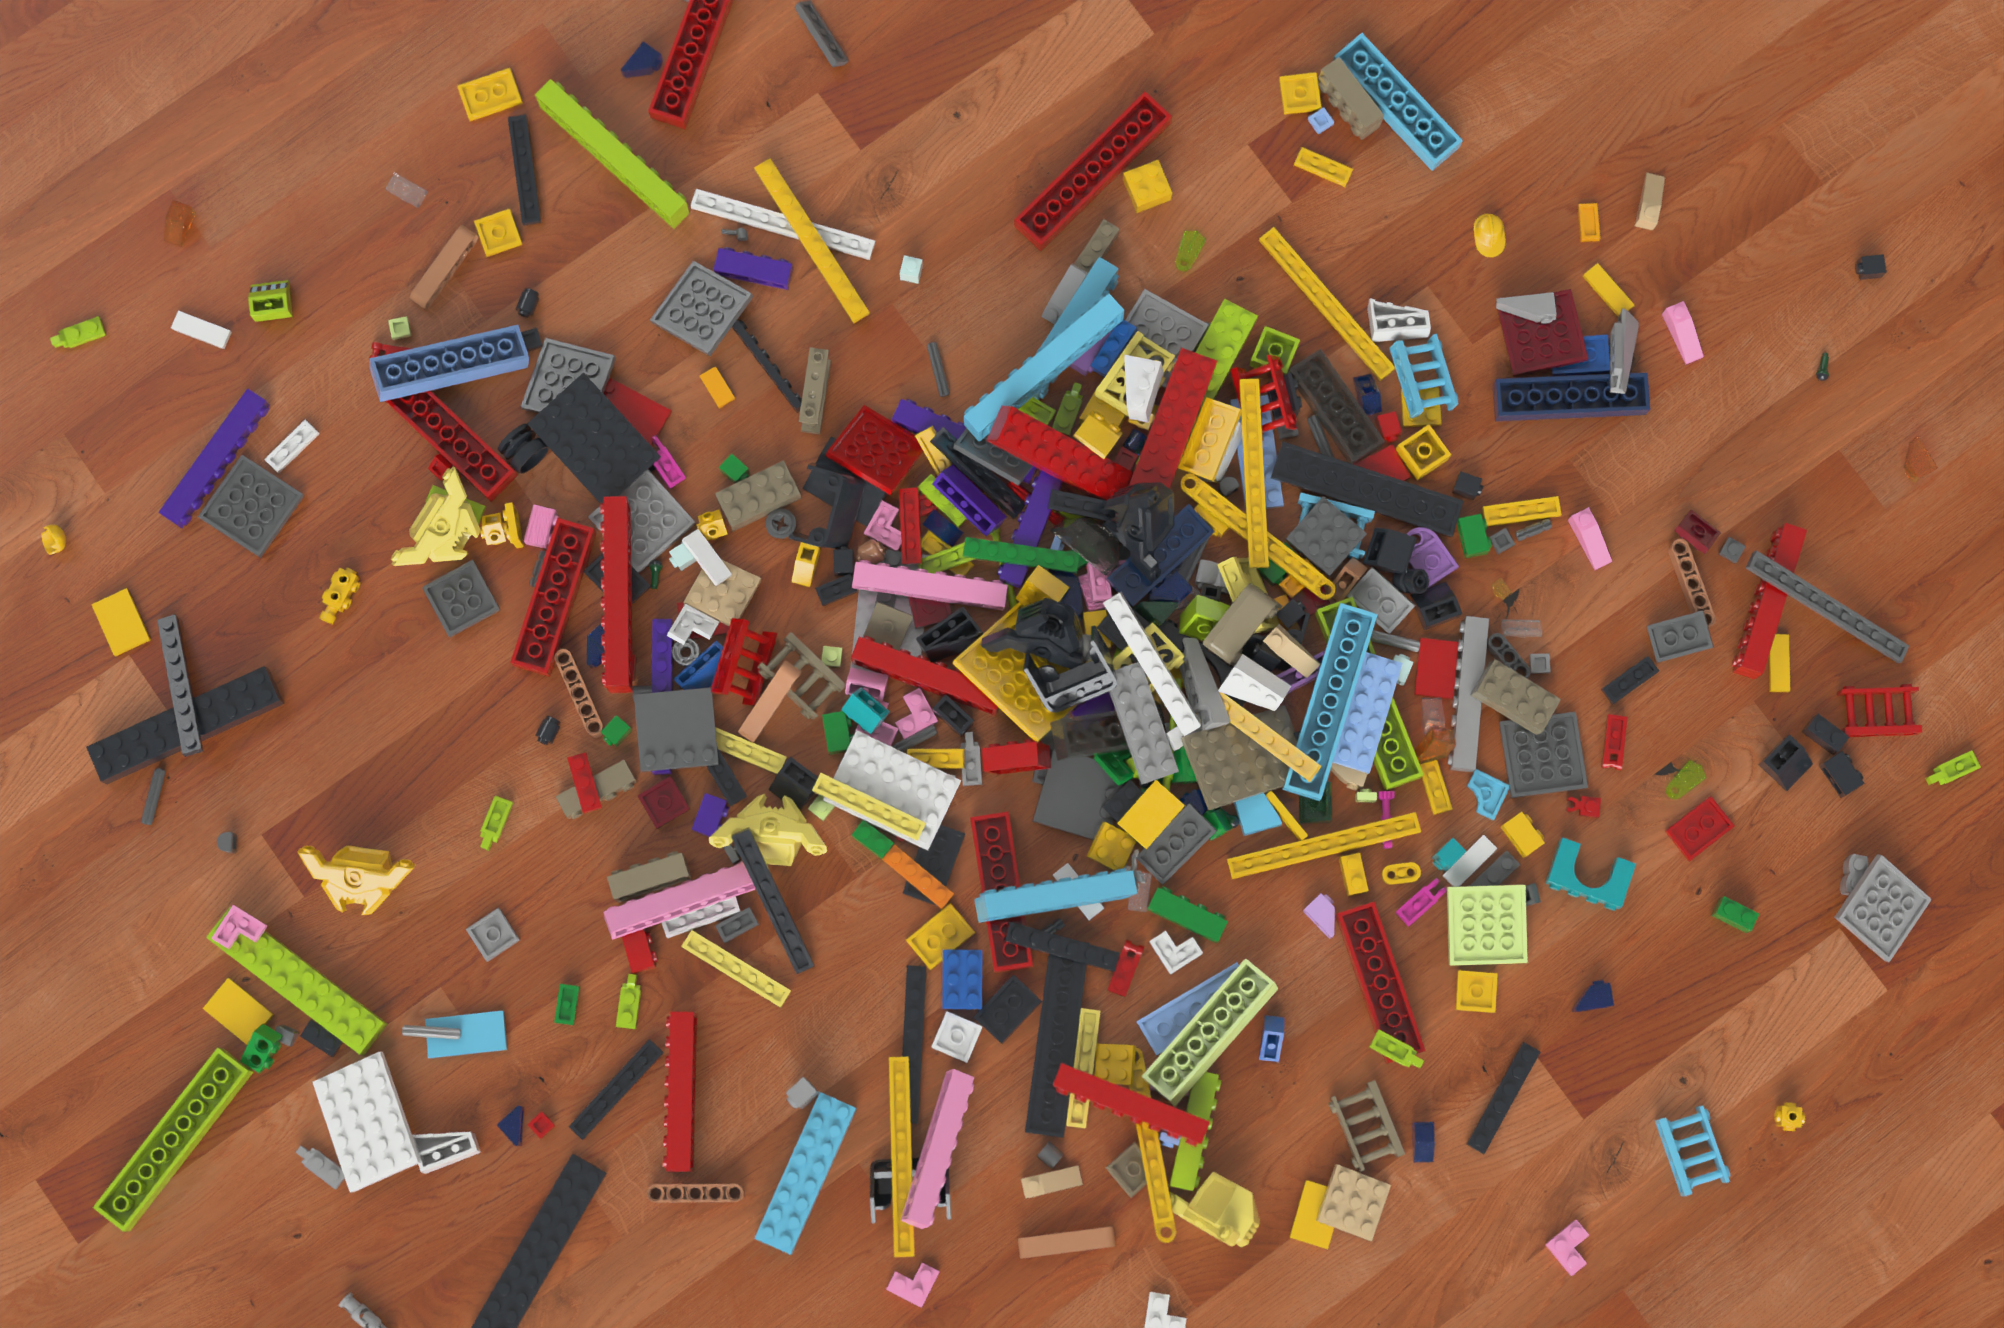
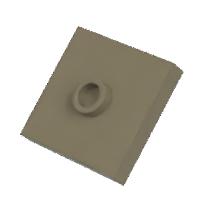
M877 601L863 638L864 635L875 639L874 642L891 644L893 649L899 651L913 615Z
M1133 1142L1105 1167L1130 1198L1147 1184L1141 1150L1136 1142Z

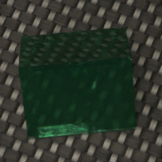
M1141 602L1132 608L1150 624L1153 622L1158 627L1178 607V602Z
M1326 782L1320 801L1299 795V820L1301 824H1329L1332 821L1331 782Z

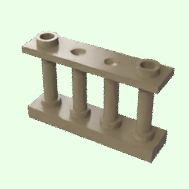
M810 348L799 416V422H802L801 432L820 434L831 366V360H828L829 350Z
M790 632L784 639L786 642L785 647L767 666L762 662L758 666L760 669L758 672L765 679L769 678L772 680L775 676L772 672L775 667L791 651L795 650L800 656L793 666L800 670L804 665L809 664L814 670L811 676L795 692L790 689L787 696L802 709L800 712L805 718L814 720L818 716L814 710L832 691L840 692L846 687V684ZM823 677L828 682L827 687L809 706L806 705L800 697L818 678L821 679Z
M1375 1080L1366 1083L1367 1088H1365V1091L1339 1101L1333 1096L1330 1097L1331 1102L1328 1103L1332 1114L1336 1113L1353 1155L1351 1162L1355 1169L1358 1168L1359 1172L1365 1170L1363 1164L1387 1154H1394L1395 1157L1405 1154ZM1366 1098H1372L1375 1106L1371 1110L1344 1119L1341 1108ZM1375 1116L1380 1118L1382 1124L1379 1128L1352 1138L1348 1129L1349 1126ZM1381 1135H1387L1390 1143L1386 1147L1359 1156L1356 1145Z

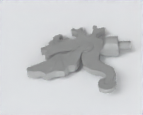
M1135 850L1132 855V867L1125 864L1124 868H1126V871H1133L1136 889L1139 891L1138 887L1140 884L1136 881L1145 883V878L1141 870H1137L1136 857H1138L1139 851Z

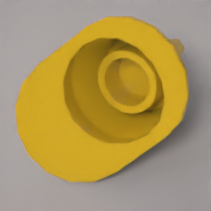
M1484 214L1478 217L1474 223L1477 250L1486 257L1498 256L1505 248V233L1502 221L1493 214Z

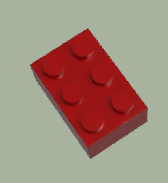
M1033 739L1024 740L1025 743L1010 741L1006 742L1004 746H1000L997 743L989 744L988 748H982L983 771L995 775L1051 769L1050 746L1043 744V741L1035 742Z

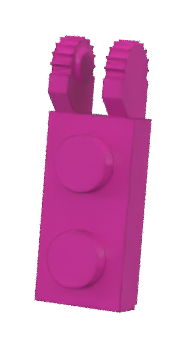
M654 435L651 438L659 449L657 453L661 456L654 466L669 489L685 480L686 477L667 448Z
M1437 878L1428 886H1424L1395 912L1408 927L1438 901L1437 899L1447 891L1444 887L1435 896L1431 894L1429 890L1438 884L1439 880Z

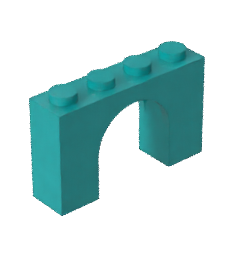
M1563 837L1559 839L1545 881L1546 884H1549V888L1560 891V889L1566 890L1568 895L1577 898L1579 895L1583 896L1587 902L1597 904V902L1605 904L1604 907L1609 910L1615 911L1622 908L1636 863L1619 857L1615 858L1605 884L1599 888H1589L1578 881L1574 872V864L1581 844Z

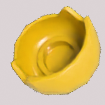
M50 524L43 527L47 529L41 534L46 552L52 555L62 551L66 545L64 531L58 525Z

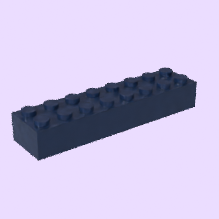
M1629 373L1625 394L1610 392V374L1496 379L1493 383L1495 421L1646 415L1650 411L1648 373Z

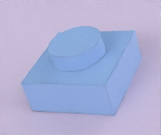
M1325 108L1308 117V121L1317 134L1334 125V121Z
M1055 535L1050 549L1063 551L1065 544H1062V538Z
M1161 1132L1159 1140L1163 1141L1162 1145L1173 1148L1174 1145H1179L1180 1137L1176 1140L1167 1136V1133Z

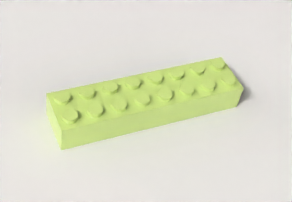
M1245 958L1142 1075L1143 1079L1175 1107L1278 990L1275 982Z

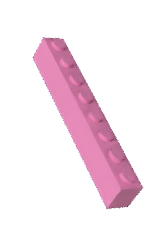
M860 560L855 563L852 588L1001 611L1005 607L1008 585L1003 584V581L999 580L986 582L984 581L985 579L979 577L966 579V576L955 574L953 577L947 576L945 572H935L933 574L928 573V570L925 569L913 571L909 570L906 566L893 568L886 563L873 565L870 561Z
M741 861L736 866L721 868L716 873L704 874L699 879L693 881H684L679 886L667 887L659 893H649L639 900L633 899L627 901L624 905L612 906L607 911H604V918L613 940L747 893L756 888L743 861Z
M955 1069L946 1071L901 1217V1221L921 1229L929 1227L934 1221L935 1215L933 1212L940 1201L939 1193L946 1181V1169L951 1164L952 1158L950 1156L952 1150L957 1145L956 1136L963 1125L962 1116L968 1108L969 1103L967 1100L974 1088V1077Z

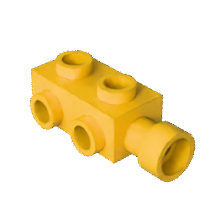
M339 568L338 572L333 574L331 578L332 583L322 596V602L327 607L325 611H322L319 619L333 625L336 620L335 615L337 611L343 613L344 609L347 610L352 602L350 597L360 587L359 578L356 575L357 572L346 568V570ZM346 577V582L341 583L343 578ZM338 594V598L333 600L334 595Z

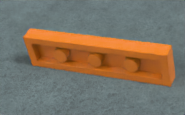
M895 844L882 859L939 908L943 909L954 896L953 892Z

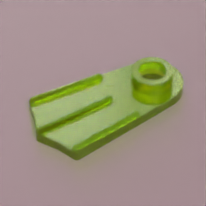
M1184 231L1175 265L1180 271H1188L1192 267L1206 242V238L1198 231ZM1185 261L1187 265L1183 266L1180 262Z
M1689 760L1667 785V796L1674 800L1679 799L1707 777L1702 765ZM1673 787H1676L1678 789L1677 794H1674L1672 792Z

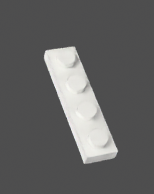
M736 896L664 921L662 925L666 937L670 938L738 914L741 911Z

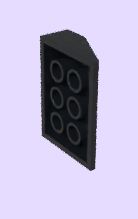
M831 436L816 463L854 474L826 457L828 449L836 441ZM812 470L802 489L833 506L836 492L829 491L824 486L825 473ZM864 480L865 488L856 521L867 527L882 500H885L888 493Z

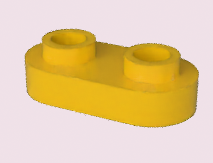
M1413 862L1393 864L1383 869L1381 877L1389 885L1410 883L1420 877L1421 869ZM1408 869L1413 871V876L1407 874ZM1388 872L1394 873L1393 879L1388 877Z

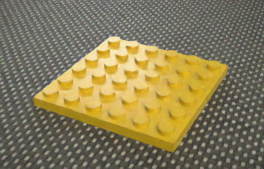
M1018 602L953 661V664L1029 737L1038 742L1077 705L1056 713L1048 711L1024 671L1025 653L1011 648L1000 652H989L981 646L982 638L1007 627L1016 629L1018 610L1024 606ZM1030 654L1038 668L1044 665H1051L1058 674L1069 670L1066 667L1048 662L1047 659Z

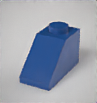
M1265 1015L1259 1060L1279 1062L1284 1036V1017Z

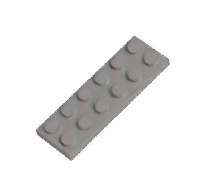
M1137 662L1115 670L1117 685L1109 692L1141 784L1179 772L1142 666Z

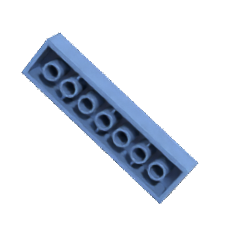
M514 325L370 358L369 369L379 400L383 402L528 368L529 355L519 325Z

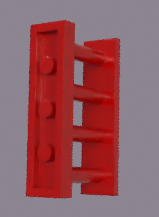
M1267 355L1268 364L1249 371L1239 367L1230 369L1240 408V379H1250L1271 371L1273 382L1260 386L1259 390L1260 394L1276 389L1278 400L1260 406L1261 414L1280 407L1283 418L1261 425L1262 441H1264V432L1283 425L1287 429H1297V418L1291 407L1282 372L1283 364L1280 358L1274 355Z
M732 618L710 692L728 695L730 691L744 697L743 705L755 706L760 698L765 679L758 672L760 670L758 666L762 662L766 666L769 664L778 633L763 631L761 635L748 629L750 621ZM745 636L760 642L757 653L742 647ZM740 655L754 660L751 671L737 666ZM734 673L749 678L746 689L731 684Z
M1902 684L1900 687L1864 689H1855V686H1844L1843 689L1837 692V696L1846 697L1848 724L1841 731L1849 737L1907 736L1922 733V725H1915V722H1913L1911 694L1919 691V687H1912V684ZM1884 694L1886 723H1884V726H1877L1874 720L1873 695ZM1892 694H1903L1905 723L1900 726H1896V723H1894ZM1853 695H1865L1867 720L1865 727H1858V724L1855 723Z

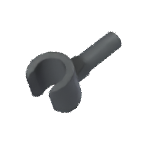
M744 228L721 230V234L737 235L738 241L748 240V234Z

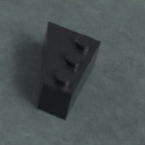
M961 607L915 639L923 653L932 663L964 652L983 635V632L965 608Z

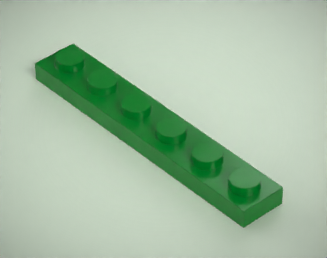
M965 537L963 557L1029 567H1037L1039 565L1043 569L1077 573L1080 553Z

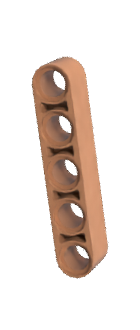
M463 225L458 227L412 291L410 300L422 308L428 309L474 247L479 236Z
M1677 539L1669 546L1668 553L1690 613L1704 610L1705 616L1709 620L1708 627L1710 628L1715 623L1716 618L1689 544L1684 539ZM1675 545L1681 546L1683 552H1676ZM1681 563L1688 564L1689 571L1683 570ZM1688 581H1693L1696 584V588H1690ZM1695 598L1702 601L1701 607L1695 604Z
M560 649L555 654V662L582 723L590 736L594 738L601 737L603 735L601 731L605 727L577 663L570 651ZM569 655L568 662L561 663V656ZM576 672L577 677L572 681L568 680V674ZM578 689H583L584 695L580 698L575 697V692ZM591 706L592 712L589 715H584L583 709ZM597 723L600 725V729L597 732L590 731L593 724Z
M785 661L740 727L738 733L754 743L802 671L788 661Z
M739 1184L651 1185L647 1190V1197L652 1202H738L745 1195L744 1188ZM676 1187L681 1190V1196L678 1199H674L671 1196V1191ZM695 1187L701 1191V1196L698 1199H694L691 1196V1190ZM714 1187L719 1188L721 1191V1195L717 1199L712 1198L710 1194ZM734 1187L739 1188L741 1192L737 1199L732 1198L730 1195V1191ZM654 1188L661 1190V1196L658 1199L652 1197L651 1193Z
M1113 1226L1018 1238L1020 1258L1116 1246Z

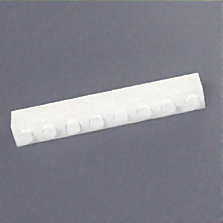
M1122 592L1103 602L1183 735L1186 736L1201 727L1202 723Z

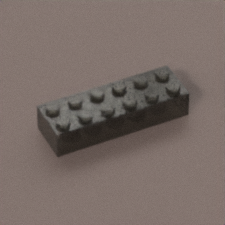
M1321 349L1289 369L1288 374L1291 373L1292 378H1296L1298 391L1318 417V420L1348 463L1354 465L1383 446L1385 440Z
M1159 704L1156 707L1165 733H1167L1162 706ZM1116 711L1063 718L1050 722L1057 761L1130 750Z

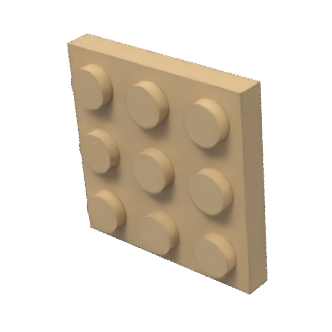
M722 560L731 572V577L715 586L702 569L683 603L730 626L732 618L741 619L761 583V578Z
M1335 1164L1316 1221L1372 1241L1391 1185Z

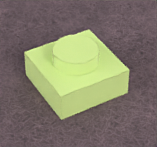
M407 316L388 320L393 340L411 336Z
M823 646L821 661L828 667L840 668L843 648Z
M1360 789V792L1355 794V802L1375 803L1377 800V792H1372V789Z
M818 795L808 810L824 821L835 806L823 801L824 796Z

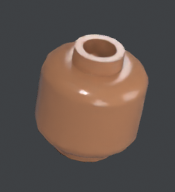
M871 539L858 547L859 554L856 556L858 561L866 560L876 565L884 560L886 550L879 540Z

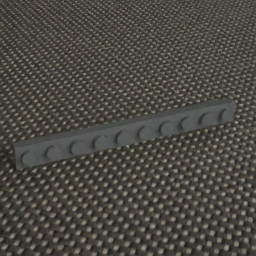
M1753 551L1745 567L1746 569L1897 663H1902L1909 645L1759 551Z

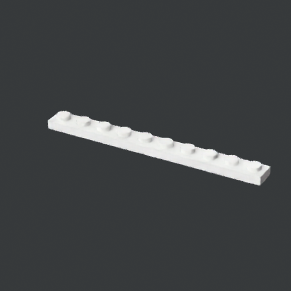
M699 189L695 191L691 203L692 209L799 240L787 219L781 213ZM812 223L829 249L870 260L875 246L874 240Z

